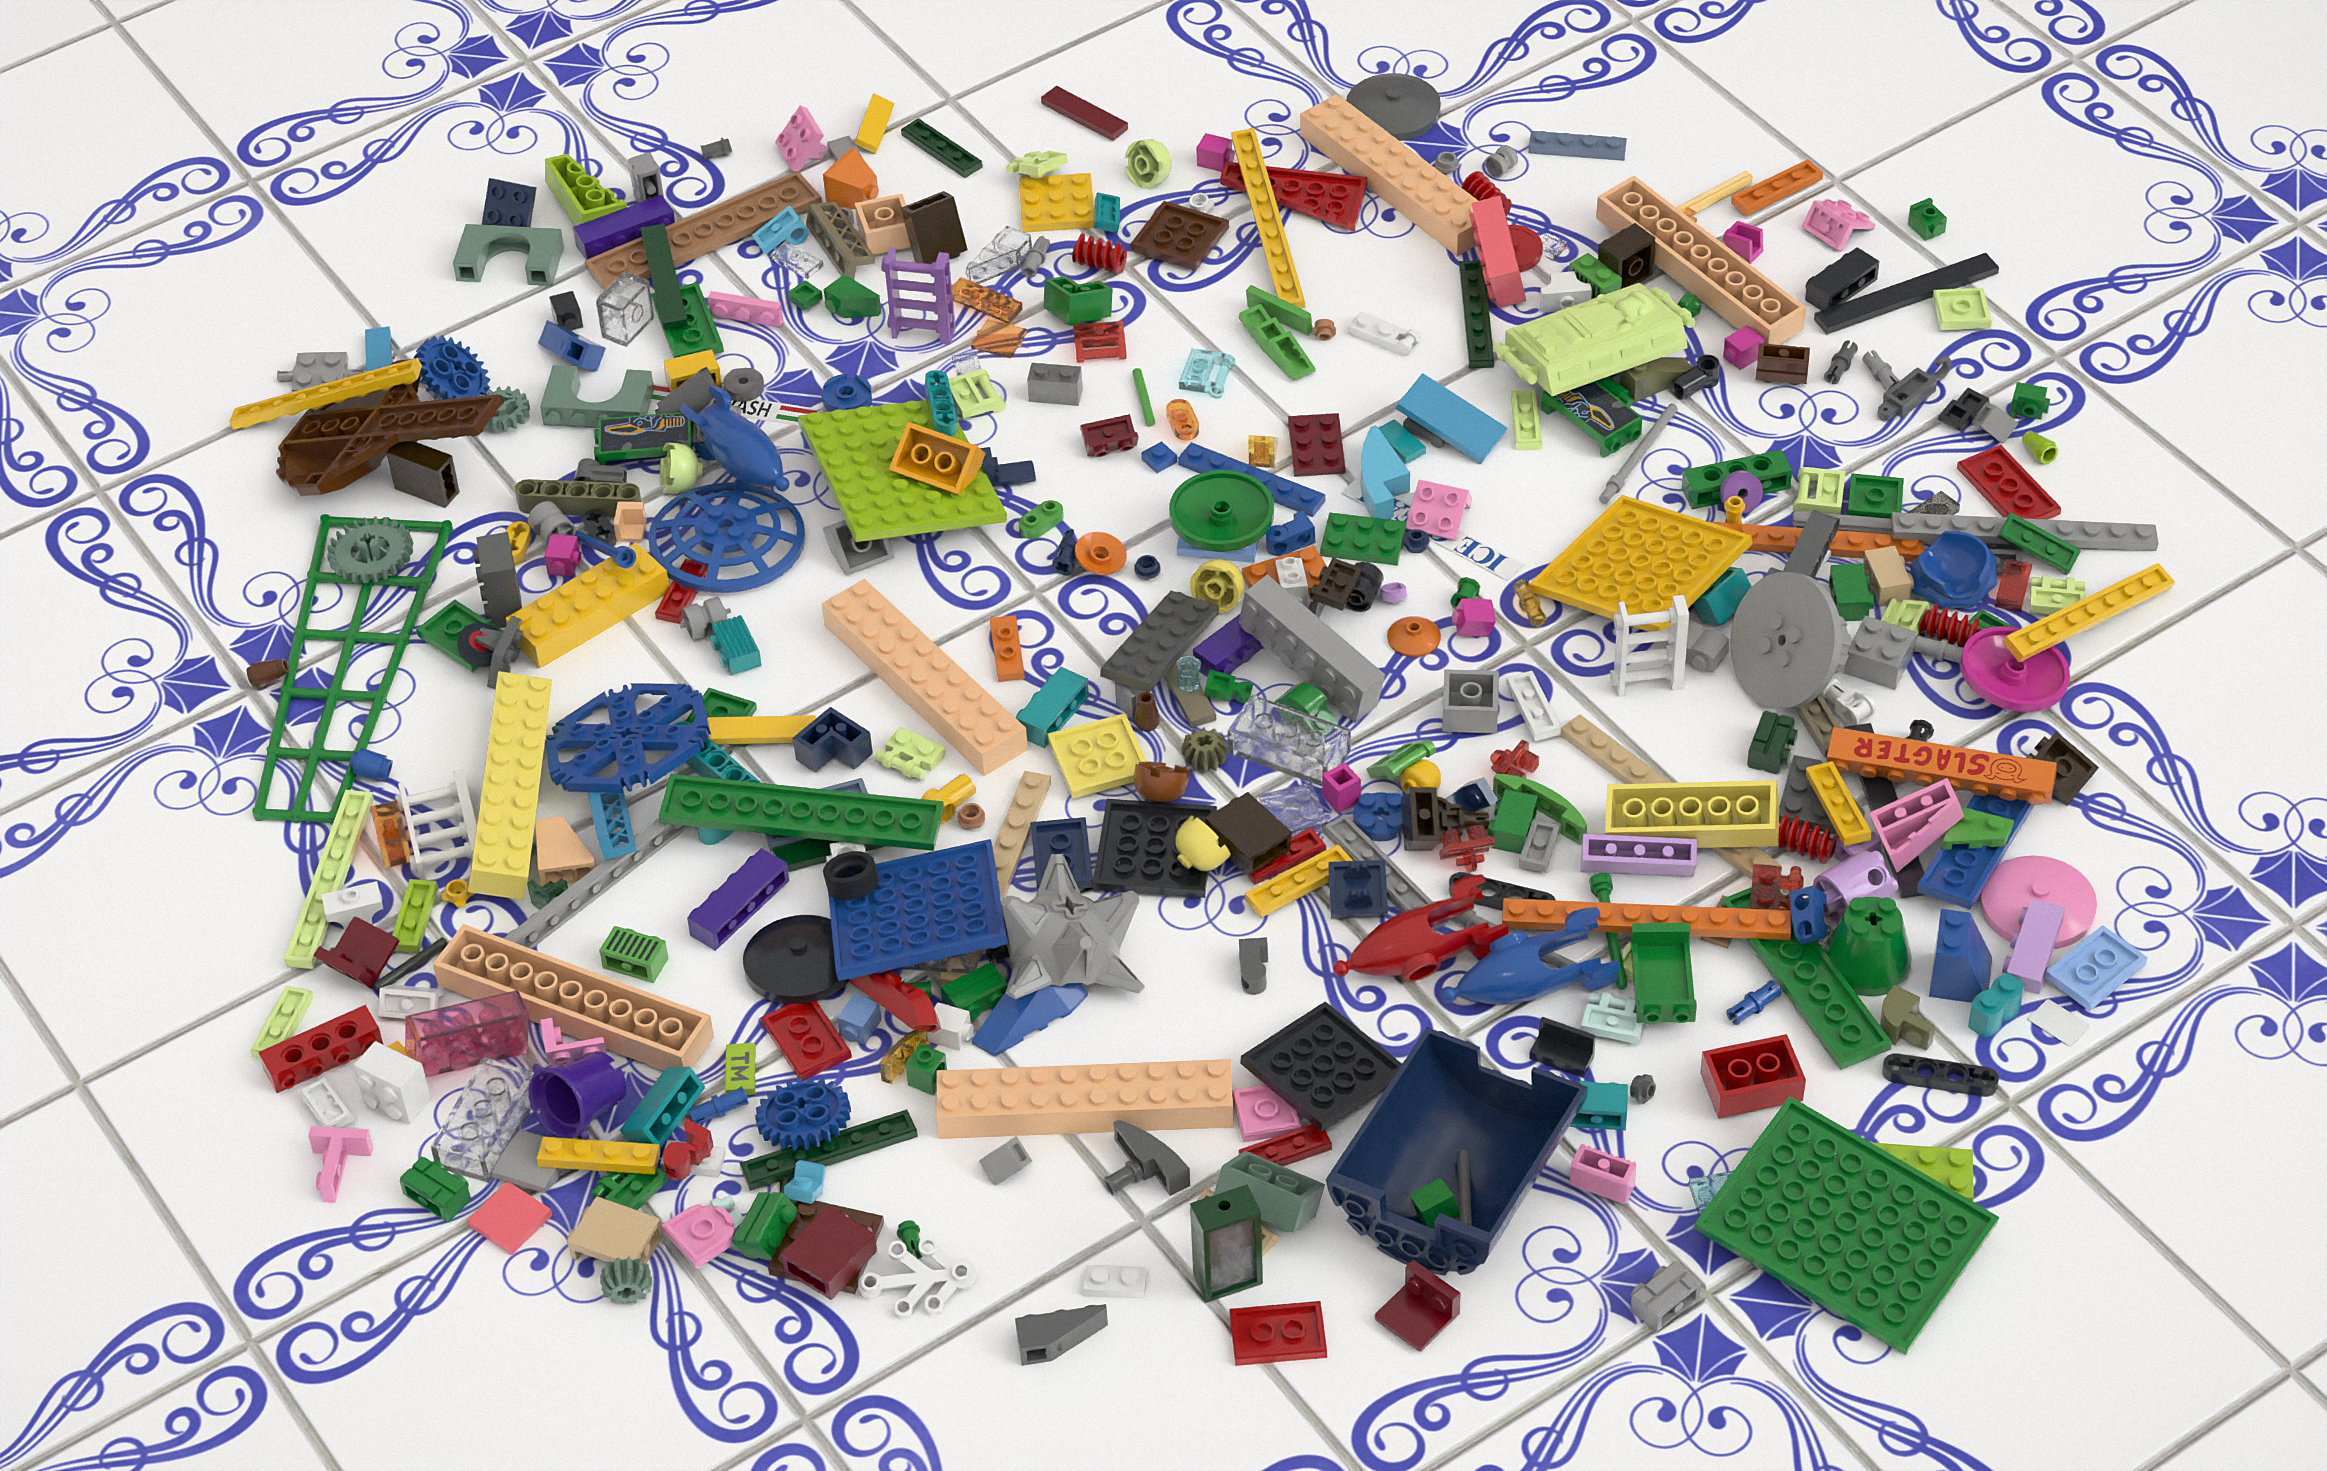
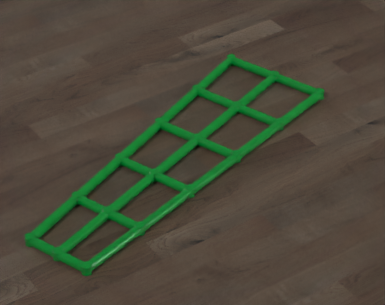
M328 514L320 516L318 534L310 568L307 572L306 586L288 659L289 673L285 674L283 685L280 688L279 703L269 746L266 748L267 754L255 806L252 809L256 821L265 819L292 821L293 823H300L301 821L320 822L333 825L345 790H351L356 777L353 774V768L350 767L351 757L354 752H359L361 748L367 749L383 705L387 702L390 687L406 646L410 643L409 639L427 592L432 587L431 582L448 538L453 532L450 520L439 522L395 519L398 523V528L400 524H403L405 530L439 532L423 576L388 575V579L379 578L378 582L369 580L368 583H363V580H360L356 583L352 581V578L345 580L343 576H338L336 573L320 572L330 527H344V525H347L349 528H354L353 520L361 527L363 526L364 518L335 517ZM384 517L382 519H378L379 524L383 523ZM387 517L390 526L394 519ZM366 518L370 525L374 522V518ZM318 582L362 584L347 631L307 629ZM374 585L418 587L399 634L359 632ZM305 639L344 641L329 689L293 687ZM356 642L396 644L376 692L341 690ZM291 698L326 700L312 748L310 749L280 747ZM338 700L373 702L353 751L323 749ZM277 758L308 759L292 810L265 809ZM320 760L349 762L331 811H304L318 762Z

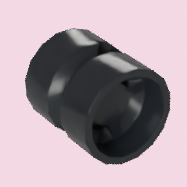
M1357 562L1354 565L1363 568L1362 574L1346 607L1356 612H1365L1371 608L1383 583L1384 576L1377 566L1369 562Z

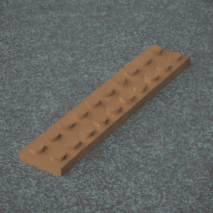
M796 171L670 224L665 228L674 267L755 233L789 205L797 214L807 211L810 204L822 203V197L803 175ZM642 237L584 261L586 270L607 295L651 277Z

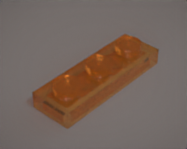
M960 277L952 285L953 301L1007 324L1023 310L1022 302L963 277Z

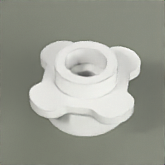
M1196 193L1190 197V203L1185 206L1206 213L1210 208L1214 207V201L1209 199L1204 193Z

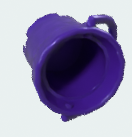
M594 1051L563 1065L552 1064L541 1068L539 1064L533 1065L534 1074L529 1082L528 1096L532 1111L538 1122L548 1133L557 1138L573 1139L578 1136L579 1139L590 1140L587 1133L590 1123L613 1106L619 1104L618 1101L624 1099L626 1095L625 1077L621 1069L614 1070L610 1063L615 1060L610 1055Z

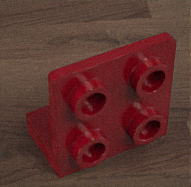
M354 916L335 948L331 947L328 951L319 946L313 956L326 966L372 989L373 983L377 981L400 940Z
M1413 1259L1405 1267V1285L1375 1313V1320L1421 1352L1460 1314L1461 1293Z

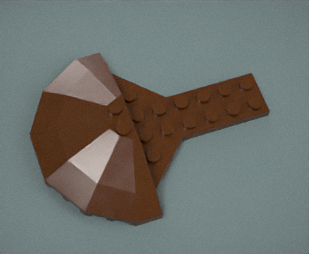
M411 359L397 360L395 362H392L391 365L408 361ZM419 376L411 384L403 383L385 391L377 390L370 392L363 397H351L341 403H329L317 410L309 409L278 446L281 454L280 457H277L279 469L276 470V474L281 482L300 496L323 495L341 490L379 468L382 460L387 455L388 449L399 442H417L419 440H437L440 438L454 439L463 436L475 437L480 435L490 419L496 415V411L503 404V401L499 394L421 402L417 395L421 378Z

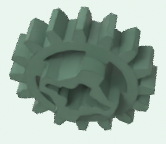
M499 386L496 389L497 391L494 392L490 389L487 390L488 395L499 394L503 404L496 411V415L484 427L485 430L493 427L494 432H497L500 428L507 432L509 427L517 429V423H525L524 418L530 416L529 400L525 393L520 394V389L518 388L511 391L510 386L505 390H501Z

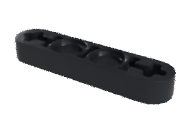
M1457 872L1451 875L1448 889L1450 896L1451 886L1455 881L1474 874ZM1484 877L1486 882L1477 885L1476 888H1480L1481 891L1491 889L1496 894L1493 896L1483 895V898L1473 903L1503 911L1504 898H1510L1511 896L1534 900L1556 899L1548 892Z
M1899 1053L1887 1055L1882 1067V1075L1892 1083L1981 1097H1989L1996 1093L1999 1082V1075L1989 1067ZM1893 1066H1898L1899 1070H1893ZM1909 1067L1912 1068V1073H1908ZM1920 1069H1929L1933 1072V1075L1930 1077L1921 1076L1917 1071ZM1957 1073L1963 1079L1961 1081H1952L1947 1075ZM1969 1077H1972V1083L1968 1082ZM1982 1079L1988 1080V1084H1983Z

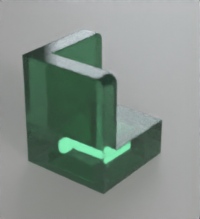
M563 878L556 883L549 881L543 887L533 880L527 883L531 904L539 910L549 904L553 898L558 897L568 889L567 881Z

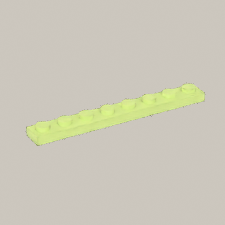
M345 790L284 957L285 965L288 967L314 969L317 958L313 955L317 948L322 946L330 924L326 919L321 894L342 890L374 801L372 792Z

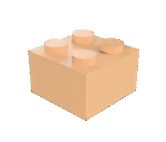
M902 193L855 203L859 232L873 255L886 253L890 247H895V250L911 247L901 207L906 206Z

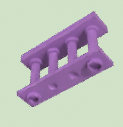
M890 247L887 257L882 259L881 270L885 272L889 305L887 326L891 328L892 339H897L901 327L936 330V333H940V344L950 345L956 326L949 253L939 252L936 262H932V264L896 261L895 247ZM897 271L931 274L935 281L934 283L899 280ZM899 290L932 293L933 296H936V301L900 298ZM901 308L934 312L935 315H938V319L927 320L902 317Z

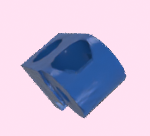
M1303 510L1293 514L1294 520L1283 525L1271 526L1266 533V549L1269 554L1282 556L1316 543L1315 526Z
M1814 886L1791 891L1792 923L1798 942L1804 945L1826 938L1827 929L1824 921L1823 906L1827 905V895Z

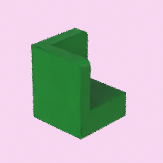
M1441 1178L1409 1194L1416 1215L1423 1225L1435 1229L1434 1222L1440 1213L1454 1219L1459 1217V1208L1455 1197Z

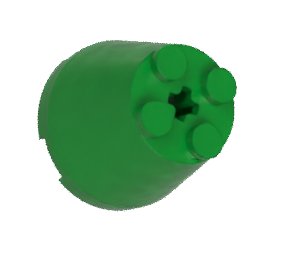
M1888 897L1853 898L1830 936L1825 952L1832 964L1841 972L1857 995L1868 997L1886 995L1894 985L1898 986L1905 979L1907 980L1911 969L1912 954L1902 914L1896 907V902Z

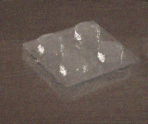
M1312 782L1259 795V802L1292 831V836L1309 828H1313L1315 832L1323 831V826L1328 824Z

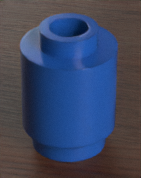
M361 748L359 752H354L350 760L353 774L378 782L380 779L387 781L393 765V760L387 759V755Z

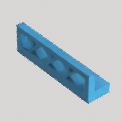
M588 792L596 835L604 860L636 852L637 848L625 794ZM615 801L612 805L607 804L608 802ZM613 814H619L616 818H610ZM617 828H622L618 833L613 832ZM620 842L627 843V844H623V845L617 846Z

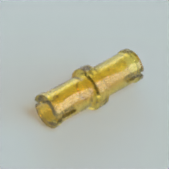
M1525 579L1517 581L1513 589L1520 600L1519 606L1521 610L1527 614L1532 626L1538 627L1543 625L1547 617L1540 606L1541 601L1538 595L1533 593L1528 580L1526 582Z

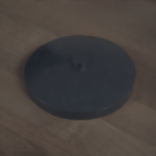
M795 915L776 920L760 929L749 940L744 950L743 967L747 982L759 995L774 1002L805 1004L819 1001L833 995L849 982V979L838 981L835 968L831 919L827 917Z

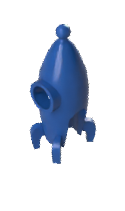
M709 386V393L716 399L717 405L706 407L700 414L695 412L686 403H683L679 410L688 419L697 423L706 437L703 440L704 443L696 442L694 447L704 460H716L721 468L729 475L738 479L741 486L748 489L775 486L777 490L783 492L789 488V480L783 477V466L778 449L767 434L756 424L730 410L731 397L728 392L717 386Z
M1597 907L1584 908L1569 913L1565 919V927L1562 930L1550 931L1528 937L1526 932H1518L1495 940L1489 945L1491 953L1475 964L1461 978L1457 987L1447 986L1443 988L1440 996L1446 1003H1452L1457 997H1462L1465 1000L1482 1004L1509 1005L1549 995L1579 981L1587 990L1595 991L1618 980L1616 973L1620 971V966L1617 960L1601 964L1600 957L1558 969L1548 968L1541 962L1540 958L1544 955L1588 939V932L1590 930L1598 928L1596 917L1600 916L1599 909Z

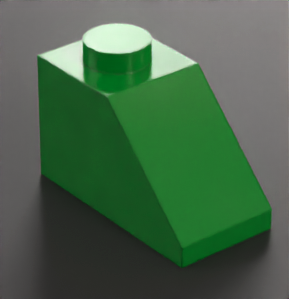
M845 274L823 289L825 307L842 318L874 317L882 314L880 295Z

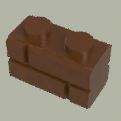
M1759 343L1755 380H1762L1767 383L1785 382L1791 385L1807 384L1810 347Z

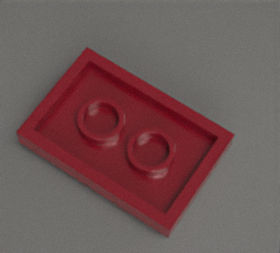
M1339 413L1288 416L1294 477L1345 474Z

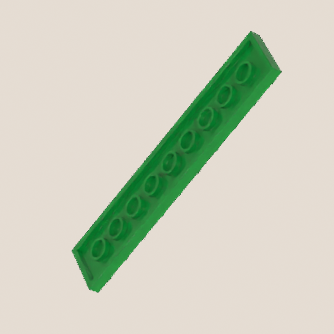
M670 774L658 817L659 823L934 851L944 803L943 801Z

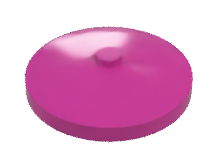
M1991 627L1975 633L1968 639L1960 658L1961 673L1969 687L1986 701L2008 710L2034 712L2050 708L2063 698L2070 681V670L2065 657L2055 646L2019 663L2002 642L2006 636L2020 630V628Z

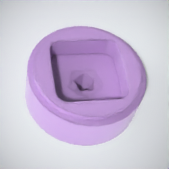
M1399 582L1383 585L1380 588L1381 600L1397 603L1407 597L1406 586Z

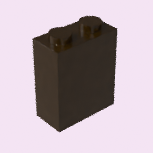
M942 191L901 207L916 263L932 264V262H936L939 252L949 253V259L959 257L960 253L968 250L955 198L951 194Z
M412 441L399 442L390 447L386 452L394 489L446 508L460 493L452 455Z
M1249 792L1240 797L1233 798L1227 805L1219 810L1212 811L1205 818V824L1219 837L1217 839L1219 847L1221 848L1224 844L1231 853L1228 859L1247 876H1250L1290 851L1292 831Z

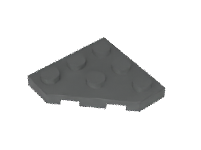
M1797 755L1793 756L1779 805V823L1784 815L1788 813V822L1790 823L1797 816L1799 817V826H1802L1807 820L1809 821V829L1813 830L1816 824L1820 825L1821 832L1829 828L1830 834L1836 835L1837 832L1806 777V767L1822 764L1821 760ZM1854 799L1862 816L1865 817V811Z

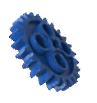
M443 335L438 339L435 336L430 340L426 339L416 350L417 353L413 357L414 359L418 358L422 365L419 374L422 380L419 383L427 384L426 392L433 391L434 399L441 397L444 400L475 397L481 394L488 395L487 390L490 389L488 383L491 379L485 375L489 371L481 368L484 362L476 360L478 354H471L469 346L463 348L461 341L455 344L452 337L446 341Z
M800 1077L796 1084H792L788 1080L786 1081L787 1087L783 1088L777 1085L776 1093L766 1092L768 1099H760L761 1106L756 1107L757 1114L755 1115L759 1135H763L764 1141L770 1140L773 1147L780 1143L782 1150L789 1145H792L793 1151H796L799 1145H803L804 1149L808 1150L809 1145L812 1143L820 1147L821 1140L831 1142V1134L839 1136V1128H847L846 1121L851 1119V1106L847 1092H843L842 1086L835 1087L834 1081L826 1084L825 1078L814 1082L813 1077H810L807 1082H803Z

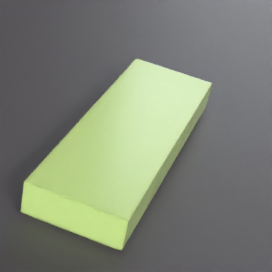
M1512 390L1511 406L1515 449H1541L1542 441L1537 391Z
M285 986L250 1050L252 1057L260 1058L259 1051L293 1037L314 998L312 991Z

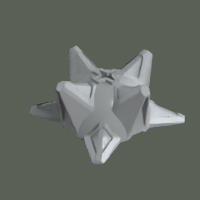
M1051 854L1034 899L1025 902L1019 897L1010 895L1001 900L1008 944L1006 945L1010 959L1015 964L1005 994L1018 999L1049 985L1063 986L1067 983L1081 982L1085 985L1099 983L1139 994L1145 988V985L1118 957L1120 947L1139 904V896L1134 891H1128L1114 897L1108 896L1093 901L1081 895L1064 855Z

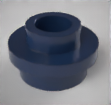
M1419 529L1410 530L1403 537L1406 549L1415 554L1424 552L1430 542L1429 535Z
M1151 555L1139 557L1134 565L1135 574L1142 579L1155 578L1161 571L1160 563Z

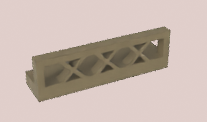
M836 201L809 205L806 226L841 276L845 274L854 279L857 266L875 263V256ZM825 211H833L834 216L825 213ZM836 224V225L842 226V227H844V230H843V229H840V228H837V227H835V226H833V225ZM846 238V239H849V240L854 241L855 243L853 244V243L844 241L843 239ZM856 252L864 256L855 257L853 253Z

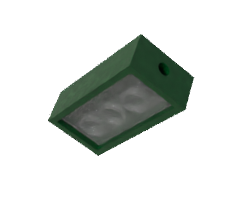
M1248 1184L1190 1203L1193 1276L1206 1303L1263 1284L1261 1211Z

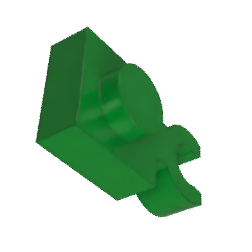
M1209 670L1203 695L1228 702L1233 697L1241 703L1249 704L1253 684L1245 681L1238 683L1235 682L1236 676Z

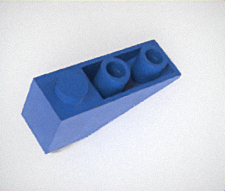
M549 320L546 321L538 341L540 345L560 358L581 368L595 371L598 370L606 347Z

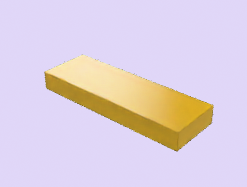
M873 93L854 144L875 154L881 143L895 103Z

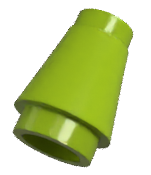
M2028 431L2023 435L2022 443L2038 463L2049 464L2055 460L2058 455V448L2054 441L2033 431Z

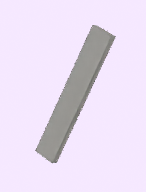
M1346 814L1323 826V833L1335 845L1338 844L1353 861L1385 860L1387 898L1401 912L1433 902ZM1448 921L1439 924L1435 927H1432L1431 929L1435 931L1443 925L1447 924Z

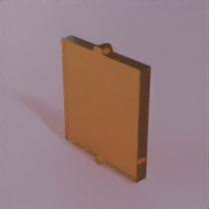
M987 319L982 328L977 331V336L971 344V349L1011 359L1017 348L1022 346V340L1027 334V329Z

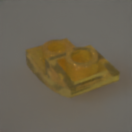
M913 1030L890 1048L879 1062L881 1081L892 1084L897 1075H901L904 1072L906 1062L920 1043L930 1047L927 1032Z

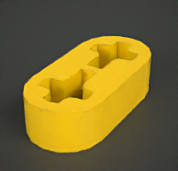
M522 521L510 524L506 530L509 535L515 565L522 562L532 540L530 526Z

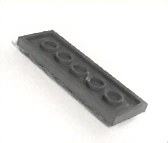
M1171 590L1101 667L1100 677L1149 693L1218 615L1219 606L1206 600L1196 599L1182 592Z

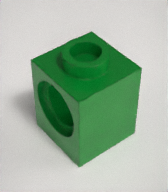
M920 1043L905 1064L908 1086L933 1096L937 1091V1071L947 1070L945 1053Z

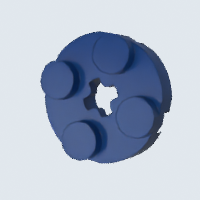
M840 374L830 378L823 385V392H821L822 404L829 412L870 407L872 405L871 385L862 376L855 375V378H847V374Z
M1385 792L1361 794L1353 810V822L1373 841H1389L1396 838L1397 833L1403 830L1402 796L1398 793L1390 794ZM1383 814L1386 816H1384V819H1378L1376 815Z

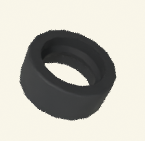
M861 851L839 854L829 860L823 869L828 893L832 897L841 900L863 897L874 890L879 882L874 857L869 853ZM859 873V874H857L856 876H852V877H848V878H842V877H844V876H846V875H849V874Z

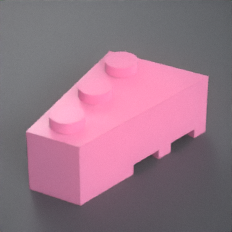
M1948 778L1869 813L1896 873L1964 817L1958 798Z

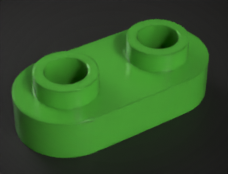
M1048 500L1026 513L1018 522L1020 535L1026 539H1037L1058 525L1064 518L1062 504L1058 501Z

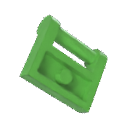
M1428 739L1407 742L1366 768L1370 778L1382 777L1383 780L1387 778L1394 780L1400 776V772L1424 757L1429 758L1435 754V745Z

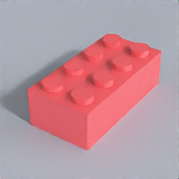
M1496 196L1471 203L1473 213L1469 214L1472 228H1477L1473 229L1477 247H1480L1478 248V255L1481 266H1483V276L1490 300L1495 299L1497 308L1527 301L1501 197Z

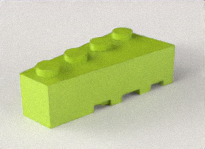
M563 154L545 159V183L574 226L627 207L625 201L616 199L614 192L609 188L604 189L600 185V181L595 176H589L586 173V169L570 155Z

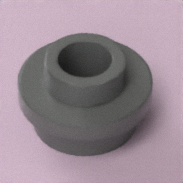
M1648 1074L1635 1076L1630 1086L1631 1097L1642 1104L1651 1099L1656 1090L1653 1077Z

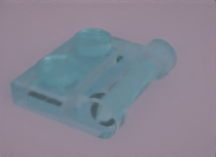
M1191 348L1179 379V389L1207 393L1215 399L1221 398L1225 390L1224 384L1229 370L1234 367L1236 361L1234 356ZM1214 364L1220 365L1215 382L1208 381Z

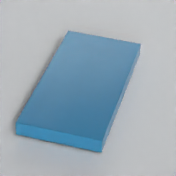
M1424 373L1418 377L1395 408L1480 464H1482L1508 429Z

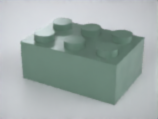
M1244 1151L1222 1165L1214 1195L1248 1184L1261 1211V1221L1265 1220L1275 1224V1227L1283 1232H1295L1316 1217L1325 1184Z

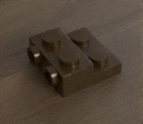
M2057 731L2049 739L2044 736L2034 747L2037 751L2035 756L2030 753L2026 757L2057 763L2053 795L2066 806L2075 798L2099 768Z

